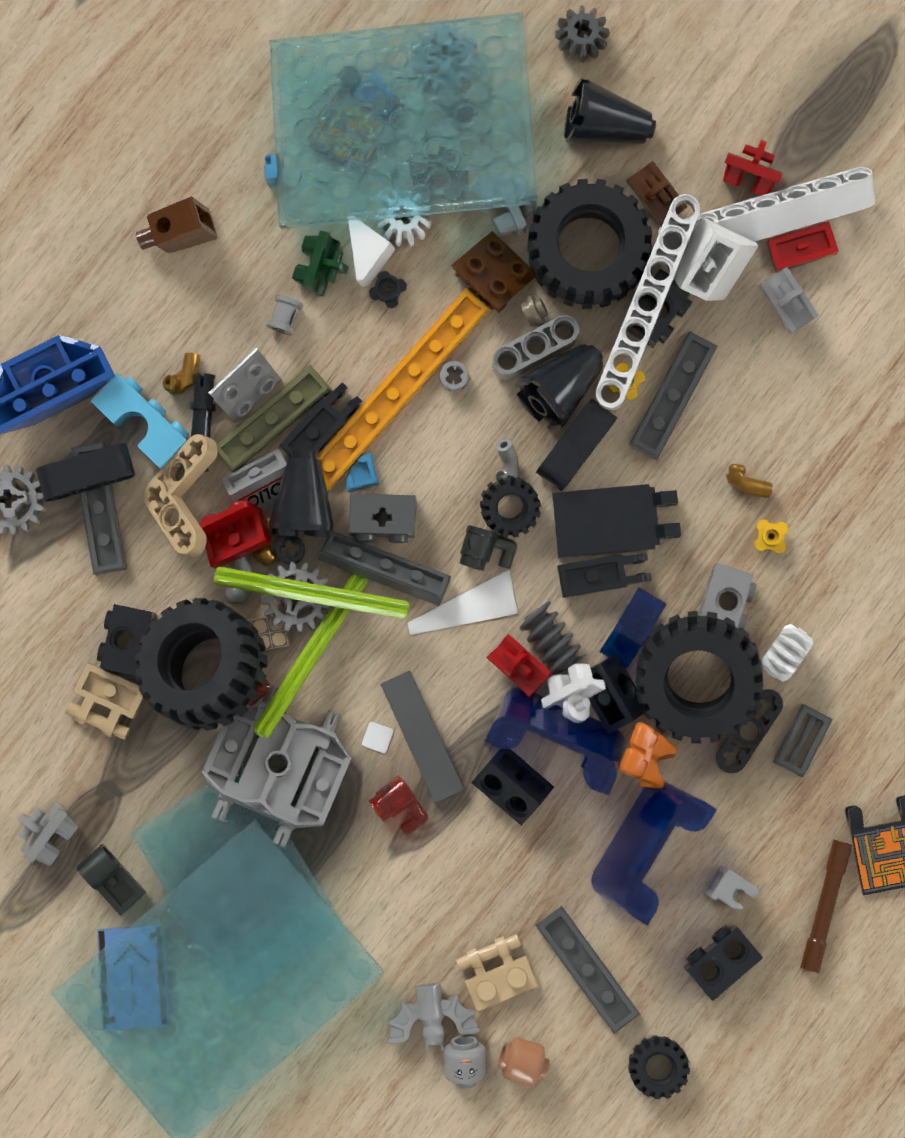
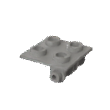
M255 348L209 394L215 400V403L235 423L240 417L246 415L261 397L269 393L281 378L260 351Z

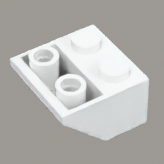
M703 218L688 242L674 280L680 289L706 301L725 300L758 248V244Z

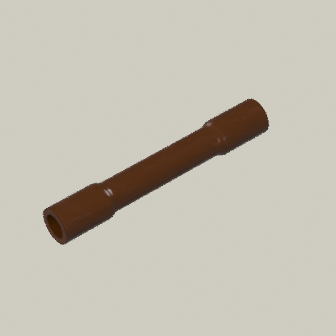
M833 839L816 915L800 966L802 969L820 973L827 946L826 939L842 877L846 872L852 844Z

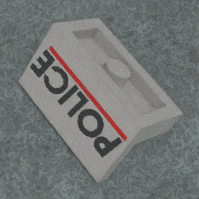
M278 448L221 479L233 503L249 501L261 508L263 513L274 507L287 463Z

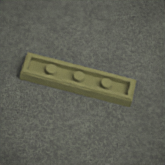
M309 365L216 443L218 446L217 455L232 472L238 470L329 394L332 389L316 370Z

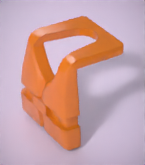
M638 722L629 741L631 747L626 749L619 770L629 776H637L636 779L641 780L640 786L663 789L665 780L659 772L657 763L660 760L674 758L678 748L659 732H654L652 727L643 722Z

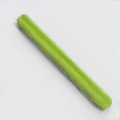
M217 567L214 576V584L218 586L405 619L409 610V602L405 600L225 567Z
M352 573L343 589L362 593L369 579ZM331 606L254 725L253 731L257 735L265 739L269 738L350 612V609Z

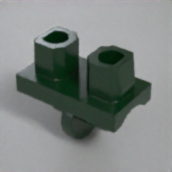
M319 231L318 236L306 235L301 247L305 255L312 256L309 266L301 264L295 266L292 279L315 295L324 297L328 282L335 283L337 273L347 274L349 269L346 264L341 263L344 252L338 250L341 242L332 238L330 233L325 231Z

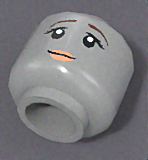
M469 1035L454 1037L451 1043L444 1048V1074L450 1082L456 1083L459 1088L467 1089L476 1086V1082L485 1078L487 1074L486 1048L475 1037Z

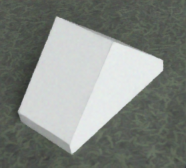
M349 217L348 222L356 279L362 287H366L371 284L396 249L388 240L355 217Z

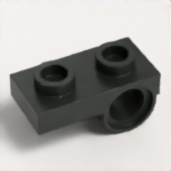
M104 844L96 848L77 866V871L93 889L98 890L120 916L147 893Z

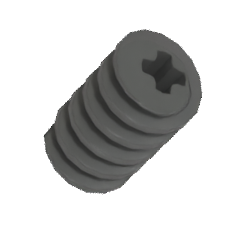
M548 601L527 615L519 629L521 632L532 630L527 637V641L529 643L539 641L534 651L535 653L547 652L542 659V663L554 662L550 669L552 675L565 671L587 654L576 656L581 645L579 643L574 645L568 644L574 635L573 633L561 634L566 623L554 624V620L559 613L557 611L546 612L551 604V601Z

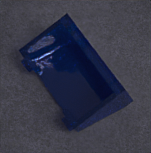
M519 687L509 690L503 697L484 742L497 748L512 749L523 740L526 730L585 755L580 766L584 769L583 776L585 782L590 789L609 796L616 781L625 747V738L621 731L616 730L608 734L601 721L589 716L583 722H572L563 716V708L558 705H553L548 709L543 708L541 699L544 696L535 693L530 698Z
M666 781L663 789L644 787L591 876L593 889L600 896L648 926L657 911L659 901L656 892L642 883L675 826H680L691 832L700 831L709 824L717 809Z

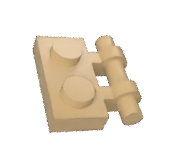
M86 663L73 691L85 697L81 706L70 702L65 714L76 718L75 721L84 726L90 724L103 730L102 734L112 738L114 735L125 740L130 728L119 723L122 714L135 719L144 698L139 691V685L93 664ZM95 703L111 709L108 718L93 712Z
M517 934L505 939L501 936L494 939L495 943L479 950L475 947L468 950L467 955L456 959L460 971L473 967L476 973L475 976L466 979L465 984L477 1012L538 987L526 955L513 959L511 956V950L521 947ZM500 955L504 964L486 971L483 962Z

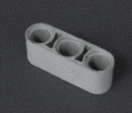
M562 315L501 346L493 355L492 368L497 377L504 380L513 379L570 349L575 345L578 338L579 326L577 321L570 316ZM560 326H567L572 330L573 335L571 338L563 340L557 337L555 330ZM531 341H539L543 344L544 351L541 354L534 355L527 350L526 346ZM503 356H511L516 361V365L510 370H504L499 366L498 361Z

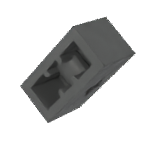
M350 493L349 534L350 536H356V541L375 542L376 537H389V542L408 543V538H415L416 495ZM382 511L386 512L387 517L392 518V521H386L384 527H380L378 521L374 520V517H379Z

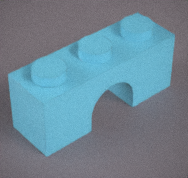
M117 373L91 402L118 428L132 417L146 419L148 432L137 447L162 469L187 441L185 438L189 433L176 420L170 424L162 416L166 411L153 398L147 402L139 394L143 388L134 379L128 376L124 380Z

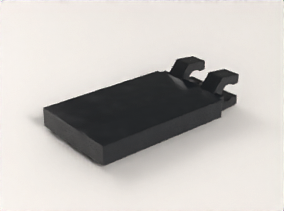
M643 484L552 493L558 558L655 550V545H660V540L680 538L681 536L680 523L658 525L657 508L677 506V490L655 493V487Z

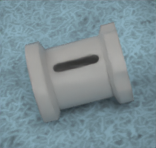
M276 295L275 301L277 304L272 318L267 321L266 326L279 333L292 336L294 332L292 327L298 310H302L304 305L290 297Z

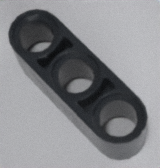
M591 399L541 463L536 473L562 492L618 417L602 408L594 399Z
M126 443L97 449L46 464L36 469L45 502L60 500L125 481L136 475Z

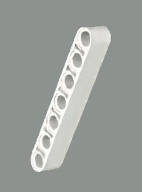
M865 167L850 169L701 213L698 216L691 237L703 218L755 242L869 208L876 203L872 170ZM673 234L663 239L664 246L670 250L678 249L682 244L680 238Z
M679 195L671 203L598 383L596 399L598 404L606 410L619 408L626 398L697 223L700 206L697 199L692 195ZM687 204L692 207L694 214L689 219H681L677 216L675 209L679 205ZM673 234L680 238L682 244L678 249L670 250L664 246L663 239ZM656 265H663L669 270V276L665 280H656L651 275V269ZM650 295L654 297L657 302L655 309L652 311L642 310L638 305V301L642 296ZM634 325L640 326L645 333L643 339L638 342L630 341L626 336V331L629 327ZM619 356H627L632 361V367L627 372H619L614 368V360ZM607 386H614L620 392L619 399L614 403H607L601 397L602 390Z

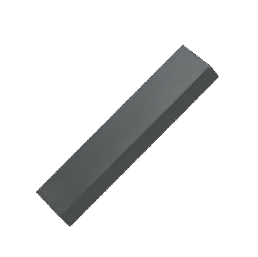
M689 331L629 446L658 460L718 347L717 345Z
M100 442L71 448L72 455L74 457L104 448L105 443ZM112 484L80 493L93 575L127 570Z
M330 531V538L326 539L318 558L322 562L440 606L452 577L334 531Z
M410 670L381 683L380 685L434 803L465 790Z
M562 905L535 925L614 1034L640 1015Z

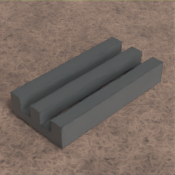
M802 704L773 763L784 767L800 777H804L833 719ZM806 713L811 715L788 761L783 760ZM818 719L822 723L800 767H797L794 764Z

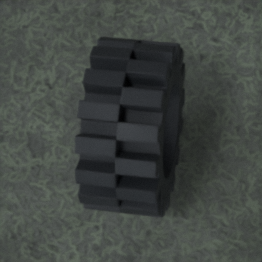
M509 475L504 479L502 476L496 478L497 481L495 483L490 482L487 485L489 488L486 491L483 490L481 494L483 497L482 501H480L481 515L488 527L496 534L500 533L503 537L507 538L508 535H512L513 538L519 537L521 532L525 535L529 532L528 528L530 526L534 528L537 524L536 518H540L541 512L539 507H541V502L538 499V494L529 483L520 477L514 478ZM506 495H516L522 500V510L514 518H505L499 514L498 504Z
M654 1035L652 1038L642 1039L639 1045H635L634 1051L628 1059V1070L636 1088L647 1097L652 1096L654 1099L659 1100L660 1097L668 1099L672 1097V1094L681 1092L680 1088L683 1085L686 1086L688 1082L687 1076L690 1075L689 1060L685 1051L677 1042L666 1036L658 1037V1035ZM657 1054L665 1055L672 1064L670 1074L662 1080L651 1078L646 1071L648 1060Z

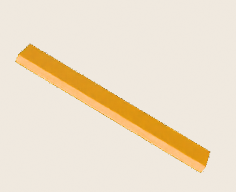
M467 288L462 291L319 452L318 459H321L327 494L488 314L490 308Z

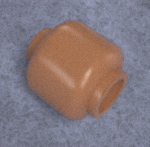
M516 1037L510 1043H504L498 1060V1068L502 1069V1075L507 1080L532 1086L537 1082L538 1078H545L550 1061L545 1058V1050L542 1045Z

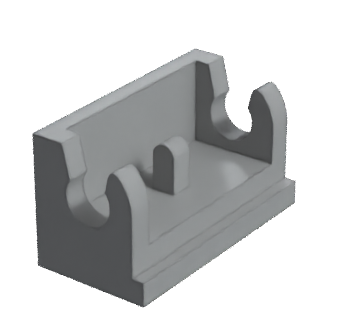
M720 866L703 893L714 900L719 899L734 909L742 910L744 909L743 905L733 899V897L737 898L739 896V892L736 890L756 897L760 889L729 868Z

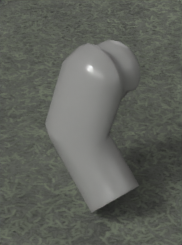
M501 439L497 442L496 449L505 469L497 471L496 477L502 476L504 479L509 475L518 478V456L512 442L509 439Z
M248 556L233 561L236 570L253 573ZM227 588L225 598L230 604H241L248 599L251 591Z

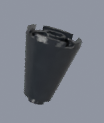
M580 78L572 93V96L576 98L573 105L568 106L564 125V138H567L566 142L572 144H644L647 138L652 139L656 128V120L652 119L651 112L589 80Z
M580 344L531 371L515 383V387L520 386L521 389L517 393L520 402L538 422L544 418L551 423L547 428L558 431L565 426L602 370L603 356L595 346Z

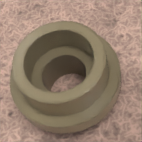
M533 295L527 297L528 301L521 303L528 323L531 327L537 324L539 326L545 324L544 318L548 316V312L541 298L536 300Z

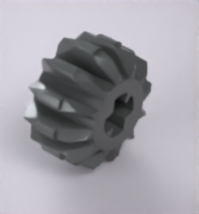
M583 5L579 6L578 14L569 8L566 12L567 19L559 18L558 26L560 29L555 31V38L561 40L558 46L560 51L569 49L567 56L569 60L574 58L575 54H580L579 59L583 63L586 61L587 53L595 59L599 54L598 49H606L607 42L605 39L609 37L610 30L604 27L606 24L605 17L596 18V8H593L589 14L585 13ZM581 30H584L588 34H584V38L577 36V32L580 34Z

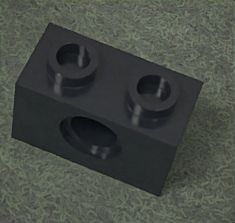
M660 268L654 279L659 281L665 280L669 274ZM674 279L663 304L667 308L668 315L658 317L647 344L651 348H654L658 341L662 344L666 342L674 330V327L670 325L676 315L682 318L692 304V301L688 299L691 293L680 289ZM650 295L642 296L638 301L639 307L644 311H651V306L657 304L655 298ZM634 325L627 329L629 333L639 340H642L645 336L644 330L640 326Z
M114 604L113 610H108L105 617L104 629L108 630L106 642L100 643L97 653V661L101 662L100 668L135 676V669H139V665L135 663L136 652H140L142 648L139 642L142 635L146 636L151 628L148 626L153 619H156L157 614ZM129 631L133 636V643L129 648L121 649L118 645V637L121 633Z
M617 653L591 667L593 679L604 680L606 689L588 699L608 734L633 722L644 714V705L639 703L636 694L637 687Z

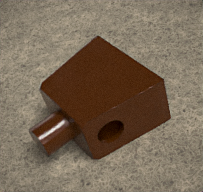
M192 196L148 214L147 220L150 227L136 232V238L142 250L157 246L166 253H173L218 239L209 208Z

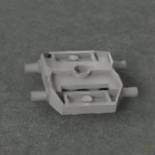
M268 685L262 701L247 704L246 707L249 710L244 715L239 716L236 714L233 716V723L226 726L222 725L201 775L216 792L219 799L211 818L216 820L222 808L223 810L218 821L224 822L228 810L233 803L248 808L279 822L280 826L272 844L277 846L283 834L284 836L279 847L285 849L290 834L295 828L324 825L351 757L334 733L341 718L340 714L336 713L332 724H330L334 711L329 710L323 726L319 728L315 725L296 720L284 713L269 738L258 737L239 783L234 782L254 737V725L278 690V687H276L272 698H270L274 686ZM315 747H318L320 749L295 807H292L290 805ZM276 755L283 757L287 763L285 771L281 773L271 771L268 766V761L271 757Z

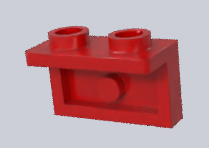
M249 501L234 502L229 506V509L218 514L208 515L202 519V522L198 523L206 535L207 543L205 550L210 567L214 569L223 567L272 543L262 509Z

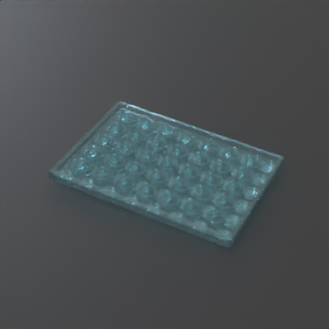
M523 12L269 40L275 162L277 163L278 179H276L278 222L281 229L537 204L525 17Z
M255 819L51 995L171 1138H193L382 976L385 971Z

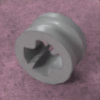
M450 361L441 368L440 382L446 390L458 392L466 387L469 375L464 364L458 361ZM454 369V372H456L458 369L462 372L459 384L454 385V381H452V384L446 381L449 377L448 370Z

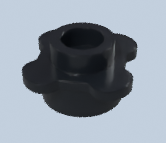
M381 271L377 275L378 279L375 287L369 290V295L372 300H380L386 303L388 308H395L398 306V298L401 292L407 289V284L403 279H397L395 276L390 275L388 271ZM390 287L391 291L386 292L385 288Z

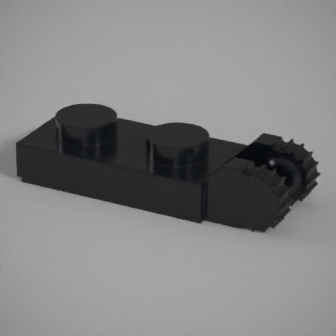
M341 383L325 400L322 399L283 440L279 447L291 458L292 450L318 451L319 453L343 427L347 419L359 408L363 401L357 396L350 400L340 413L337 412L332 406L345 395L348 389L344 383Z
M647 553L624 557L621 554L557 565L562 598L626 588L627 585L651 581V573L643 572L626 577L624 565H636L648 561Z

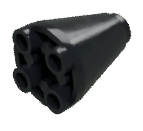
M292 450V458H288L270 516L269 528H272V534L283 536H298V530H304V535L310 537L330 538V531H333L334 524L321 459H318V451Z

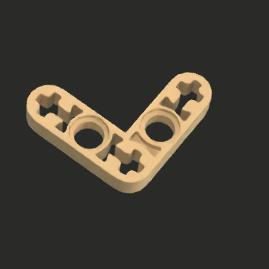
M200 434L193 435L148 483L143 493L145 505L178 553L191 557L200 555L205 549L207 541L203 529L181 497L213 463L218 452L216 442L212 438ZM181 465H184V476L181 480L177 481L176 472ZM161 498L162 501L166 502L167 504L159 502V499ZM178 510L179 520L176 525L171 526V515L174 511Z

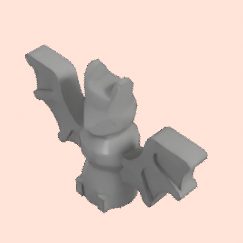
M440 983L424 984L415 987L418 1001L414 1004L402 1001L400 1013L388 1021L390 1036L387 1039V1043L407 1042L410 1029L417 1019H420L424 1024L423 1038L425 1039L426 1053L429 1052V1046L441 1045L442 1051L445 1048V1032L441 1025L444 1016H448L453 1020L461 1035L479 1033L480 1028L474 1019L475 1010L462 1006L458 995L445 1000L441 998Z

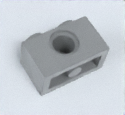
M715 563L710 572L698 616H707V611L717 613L718 619L724 620L728 617L735 621V627L738 629L744 628L747 615L742 614L746 601L751 603L756 590V584L752 583L754 574ZM721 594H730L734 598L735 606L733 610L726 611L720 607L719 597Z

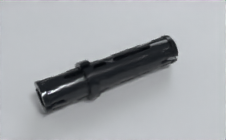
M195 374L194 402H190V409L193 410L191 437L196 434L209 438L211 436L212 412L216 411V404H213V398L209 392L214 388L216 375Z

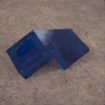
M638 587L599 652L607 657L617 653L624 667L628 668L667 603Z

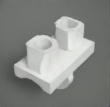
M574 664L568 668L569 675L560 674L547 679L550 694L541 699L543 708L548 709L553 705H558L563 708V716L572 722L580 723L586 720L589 716V707L591 705L588 698L606 689L604 680L593 679L589 664Z

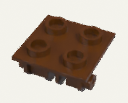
M493 231L451 265L456 271L455 276L457 278L460 277L468 286L470 285L469 289L471 291L475 289L477 291L476 296L478 298L482 296L483 300L490 306V310H496L498 313L507 306V302L536 277L535 271L531 270L530 266Z

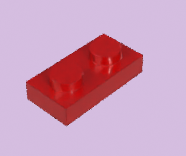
M829 221L768 239L766 242L776 273L786 267L790 269L836 255L839 252Z

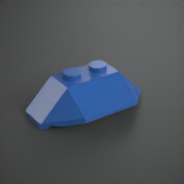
M57 335L0 364V435L34 426L98 392L115 377L102 348L98 345Z

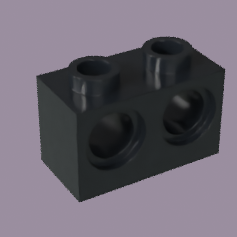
M506 744L498 750L471 782L520 825L533 814L554 788L549 781Z
M727 925L721 927L711 936L713 942L703 950L700 946L686 958L688 964L684 966V969L712 1001L763 959L761 954L735 925H732L730 928ZM733 940L739 941L742 946L740 955L736 958L727 957L725 953L726 945ZM707 962H713L717 967L716 975L708 980L703 979L700 975L702 965Z

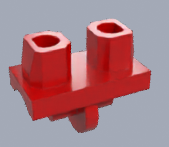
M760 140L758 148L748 144L744 146L742 153L754 157L752 161L728 152L724 162L727 166L723 181L739 187L745 171L757 175L751 192L762 196L771 192L775 182H780L782 172L759 164L760 160L772 164L775 158L774 154L764 151L767 141Z
M507 634L499 646L486 657L530 698L552 675L550 670L510 634Z

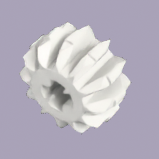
M409 191L406 194V199H401V194L395 192V202L393 203L390 199L385 198L383 204L386 209H379L377 212L378 217L383 219L378 223L379 230H387L384 238L388 241L396 236V246L400 247L403 239H407L409 246H413V236L415 235L423 240L425 233L422 229L431 228V221L425 219L431 215L430 208H422L424 205L422 197L412 202V192ZM406 214V217L409 218V223L403 225L399 215Z
M792 624L785 626L761 660L762 668L773 678H778L782 682L788 680L811 649L813 639L801 628H797Z

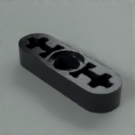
M765 689L761 692L760 698L766 699L769 696L774 698L772 704L775 706L774 711H765L761 717L767 720L765 726L758 718H751L749 722H753L758 727V736L754 740L747 741L742 738L740 734L742 723L738 725L737 733L726 737L716 753V764L723 772L737 773L745 767L782 711L783 700L779 693L771 689ZM760 703L757 710H753V712L758 714L763 705ZM735 737L740 744L748 746L749 750L746 753L744 749H740L736 755L739 764H731L727 767L725 765L726 758L723 757L725 751L728 753L734 751L737 745L731 743V741Z

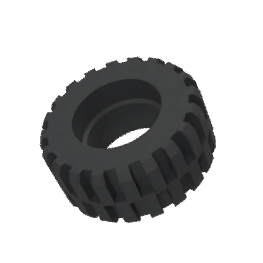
M587 179L577 180V185L571 186L569 183L559 186V192L556 194L551 192L544 198V204L538 206L534 213L533 221L530 224L527 252L529 253L530 268L536 274L535 279L540 286H545L548 289L547 294L554 299L557 296L564 299V304L573 307V303L582 304V309H592V305L600 304L602 308L609 306L611 301L615 299L620 301L627 296L630 289H634L637 286L651 255L652 229L651 226L647 225L648 216L645 209L640 210L637 207L638 200L632 194L629 197L624 195L623 187L617 184L614 185V188L605 186L606 180L597 179L596 184H588ZM580 218H595L605 222L616 232L619 238L620 249L616 260L609 267L599 271H583L573 267L563 258L559 249V237L564 227Z
M195 598L193 602L187 599L177 602V608L172 609L168 607L161 612L162 617L158 621L153 619L148 626L151 628L146 636L142 635L139 644L142 645L140 652H136L135 663L139 665V669H135L136 681L142 684L139 686V691L142 697L148 700L150 707L179 725L194 730H199L200 728L213 730L218 727V723L226 726L234 722L233 716L236 714L239 716L244 715L249 710L246 707L251 700L255 702L260 695L256 691L259 684L264 685L266 675L262 673V670L268 666V657L262 653L266 648L263 638L258 636V630L252 623L220 601ZM218 638L221 645V660L216 673L203 686L185 691L182 683V668L188 654L203 641Z
M690 611L688 616L684 618L675 615L669 618V623L665 626L663 624L658 625L654 629L651 638L647 637L642 646V652L638 657L635 680L638 701L644 705L643 712L649 720L654 719L656 721V728L663 733L667 729L670 730L672 738L682 741L683 736L691 737V743L701 744V738L707 737L710 738L711 743L721 741V734L727 733L730 737L738 732V725L741 723L746 725L752 718V711L757 710L760 704V694L763 691V671L758 648L755 643L750 641V635L746 630L735 627V621L728 617L721 620L717 618V613L708 611L707 616H698V611ZM691 651L713 653L723 659L730 669L731 681L729 688L723 695L709 702L696 703L687 701L678 696L669 686L668 671L671 663L679 656Z

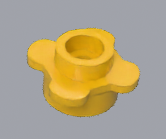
M620 363L616 366V370L622 373L630 370L626 363ZM636 371L626 395L627 400L637 398L638 387L646 379L643 371ZM608 386L611 392L620 394L616 387Z
M765 519L760 520L756 525L758 533L757 540L754 542L755 548L758 551L774 550L777 554L786 550V544L784 543L785 534L789 530L787 524L784 522L774 524L769 523ZM773 534L774 539H769L768 535Z

